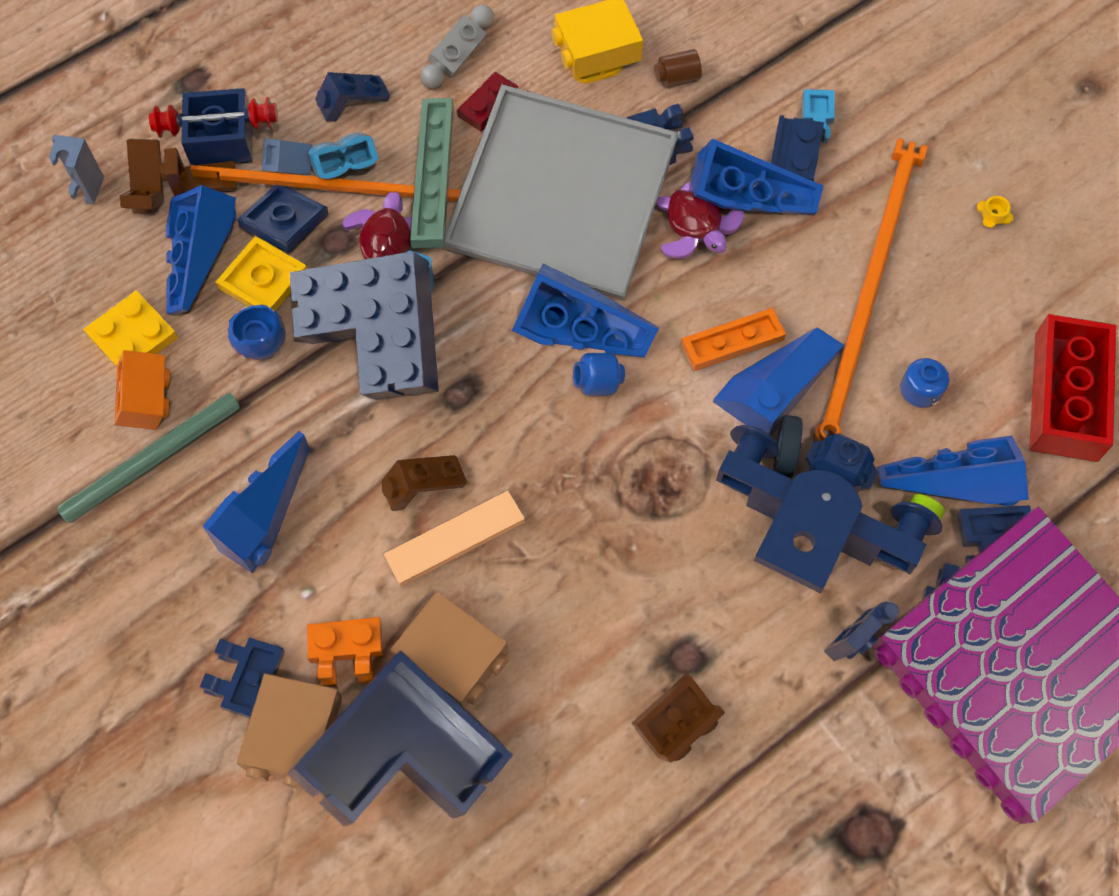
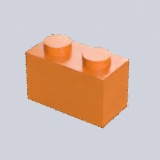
M123 350L116 372L114 425L156 430L162 418H167L169 399L164 398V388L167 389L169 385L170 369L165 368V355Z

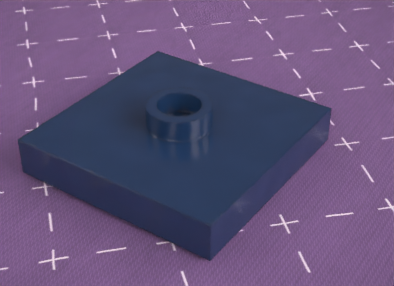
M275 185L237 220L240 228L289 253L328 216V208L287 186Z

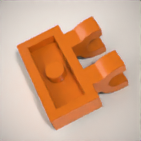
M380 617L307 624L308 660L310 664L318 663V680L321 681V686L337 687L336 661L355 659V676L358 677L359 684L369 683L373 679L372 657L383 656Z

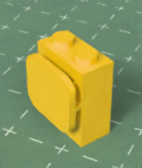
M606 0L555 14V28H551L552 40L555 46H560L563 65L565 69L570 68L574 80L576 79L580 83H592L618 75L622 71L623 66L642 61L643 38L624 0Z

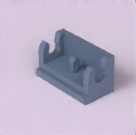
M53 135L52 141L54 144L50 151L49 159L53 165H56L58 157H60L72 179L69 186L71 198L75 199L77 191L81 188L85 194V203L94 205L104 175L86 140L83 138Z

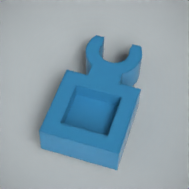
M804 89L802 94V119L824 122L823 143L828 142L831 135V129L828 124H833L835 119V90Z

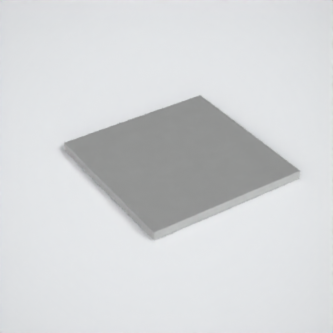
M502 84L446 230L445 247L442 249L537 276L544 263L579 280L605 296L625 301L679 133Z

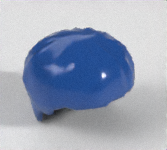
M248 306L240 310L229 320V342L238 354L243 355L245 358L260 360L272 357L284 344L286 330L282 317L269 306Z

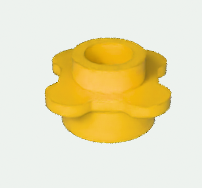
M992 196L987 201H980L977 204L976 209L982 214L984 218L983 224L988 228H993L996 224L1001 223L1010 224L1013 220V215L1009 213L1011 205L1004 197Z

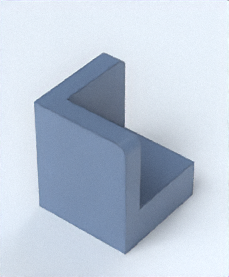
M264 138L262 170L309 175L311 161L308 151L312 148V144Z

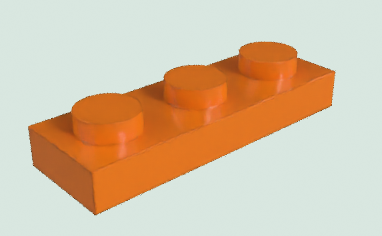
M772 307L682 338L681 346L693 371H697L785 340L786 333Z

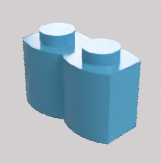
M365 133L346 135L337 143L323 142L315 145L308 151L314 173L319 178L324 179L340 176L349 168L363 169L369 167L379 159L373 138Z

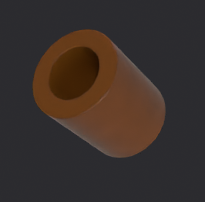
M696 49L661 56L658 59V64L654 65L656 79L658 82H662L664 87L698 80L702 76L701 61Z

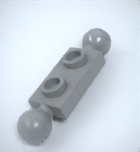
M487 5L476 6L471 12V20L466 15H463L432 51L428 60L433 64L426 65L420 74L421 81L426 87L435 89L441 86L444 81V73L452 78L487 35L483 29L490 27L494 21V13Z

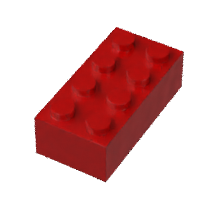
M1053 314L1047 315L1035 333L1029 451L1099 462L1113 446L1116 325Z

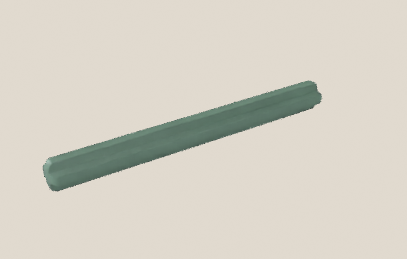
M226 393L57 507L59 514L67 523H71L239 410L238 401L231 393Z

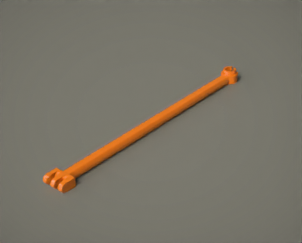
M897 139L891 159L899 161L826 413L823 422L816 427L813 442L825 440L827 435L824 434V430H829L834 434H842V430L839 427L913 167L922 166L928 148L927 145L922 144L918 153H915L916 142L910 141L907 150L902 149L904 139Z

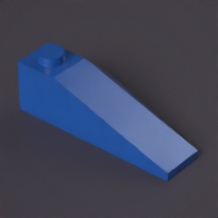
M713 138L699 151L690 179L695 197L721 208L815 215L817 213L824 187L821 184Z
M201 185L171 198L166 225V237L172 239V250L166 253V262L172 264V272L166 280L167 314L173 316L186 312L192 305L235 221V197Z
M543 263L512 331L542 345L553 346V344L573 346L572 348L583 350L584 348L604 350L606 353L645 357L659 327L579 280Z
M816 327L734 375L713 399V403L743 424L760 428L771 436L780 425L783 416L788 415L840 353L844 345Z
M298 431L271 456L268 464L269 467L264 472H258L257 470L248 477L249 485L240 494L233 491L228 495L202 526L220 553L251 573L258 566L264 565L271 556L272 548L276 542L310 450L303 433Z
M1012 435L968 442L967 449L958 452H951L948 448L938 450L937 455L928 460L922 457H912L877 467L882 487L1010 506L1017 504L1019 501L1029 500L1026 462Z

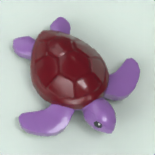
M689 182L684 184L681 190L675 191L671 198L668 196L659 197L656 204L657 208L668 211L670 227L677 235L682 236V239L679 241L663 244L661 246L662 253L674 259L688 258L694 253L699 241L705 242L706 247L714 252L724 253L727 242L723 234L730 235L739 229L743 221V210L732 209L730 213L722 217L716 205L694 196L692 185Z
M390 192L385 198L383 208L377 212L363 209L348 215L344 219L343 227L345 230L362 228L359 245L364 260L406 253L411 245L412 217L404 218L400 214L403 210V201L399 193Z

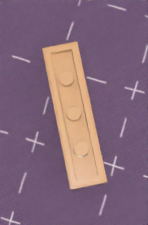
M506 491L384 553V557L399 586L402 587L524 524L525 518L509 491Z

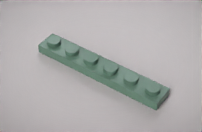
M453 98L422 99L411 228L412 248L445 247L454 113Z

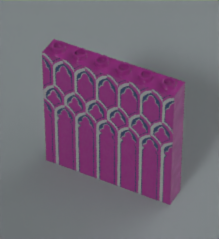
M1039 506L1021 517L881 633L873 645L875 649L874 654L878 661L886 668L892 669L900 679L899 685L902 690L911 698L917 699L925 709L924 715L934 727L941 728L950 739L949 745L960 758L966 759L976 770L975 776L981 785L988 790H992L1002 802L1000 805L1005 814L1020 824L1037 822L1119 747V597Z

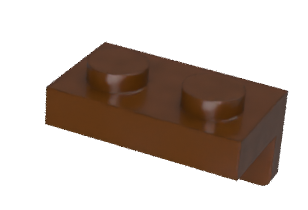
M685 674L631 724L658 758L671 763L684 758L691 751V744L700 736L712 732L719 723L718 719L725 712L720 706L711 703L691 675Z

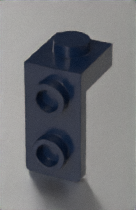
M328 72L320 90L317 92L315 100L326 121H337L348 99L388 101L391 95L378 75Z

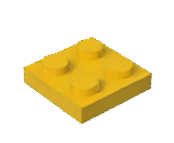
M255 236L215 283L218 289L246 306L266 305L276 311L291 294L290 272L306 270L307 266Z
M137 290L83 329L86 335L116 368L123 350L158 354L179 338L173 328Z

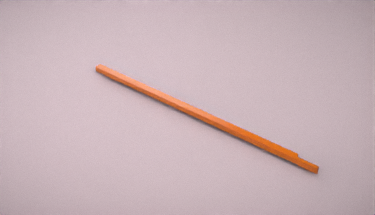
M191 165L190 167L193 177L218 178L217 173H219L220 180L385 196L390 192H397L401 197L414 198L415 192L414 185L338 178L324 179L317 176ZM448 189V201L457 202L462 190Z

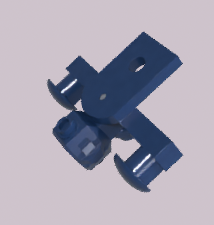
M750 425L736 426L730 432V436L737 444L734 452L729 450L719 468L716 481L749 496L746 504L747 507L774 519L755 555L754 561L820 594L841 552L869 566L877 558L911 575L927 545L923 542L925 535H937L942 531L943 527L940 518L932 510L918 503L900 502L891 508V515L898 522L896 528L890 527L860 512L863 506L858 492L870 490L878 474L873 464L875 459L870 448L840 433L827 436L823 441L814 442L806 456V461L811 468L810 471L797 474L794 480L760 464L763 458H775L779 452L776 441L767 432ZM799 536L806 537L812 542L813 549L808 552H802L794 546L793 539Z

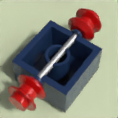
M245 88L182 93V114H178V111L172 105H168L166 112H161L158 106H154L153 113H149L150 129L152 132H156L159 138L163 137L164 131H170L172 136L176 137L182 127L181 144L190 165L234 161V163L253 161L252 126L259 130L261 123H267L270 129H273V122H278L276 103H271L269 97H266L264 104H258L255 98H252L249 103Z

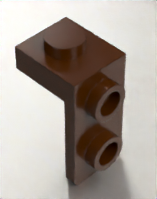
M130 138L127 140L130 190L120 195L121 208L132 209V213L148 214L152 212V209L164 203L163 180L160 173V141L157 139Z
M177 148L164 149V162L160 163V173L163 182L168 181L174 197L201 185L219 192L237 189V182L220 180L219 173H217L218 178L193 177L190 170L191 166H184ZM234 161L198 165L236 169Z
M455 455L397 460L381 480L382 492L387 498L391 510L398 511L404 510L418 492L463 488L467 481L458 458Z

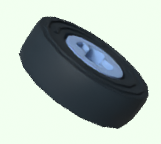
M784 415L781 420L776 442L779 452L774 458V471L788 478L793 477L797 467L803 430L802 418L792 415Z

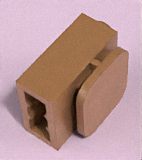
M438 592L435 593L390 649L393 656L401 650L464 710L469 703L475 705L481 699L487 689L484 685L492 674L497 676L509 661L506 641Z
M264 674L237 760V764L247 771L245 776L268 782L269 776L284 779L282 784L285 786L304 790L287 773L337 719L343 699L339 691L334 688Z

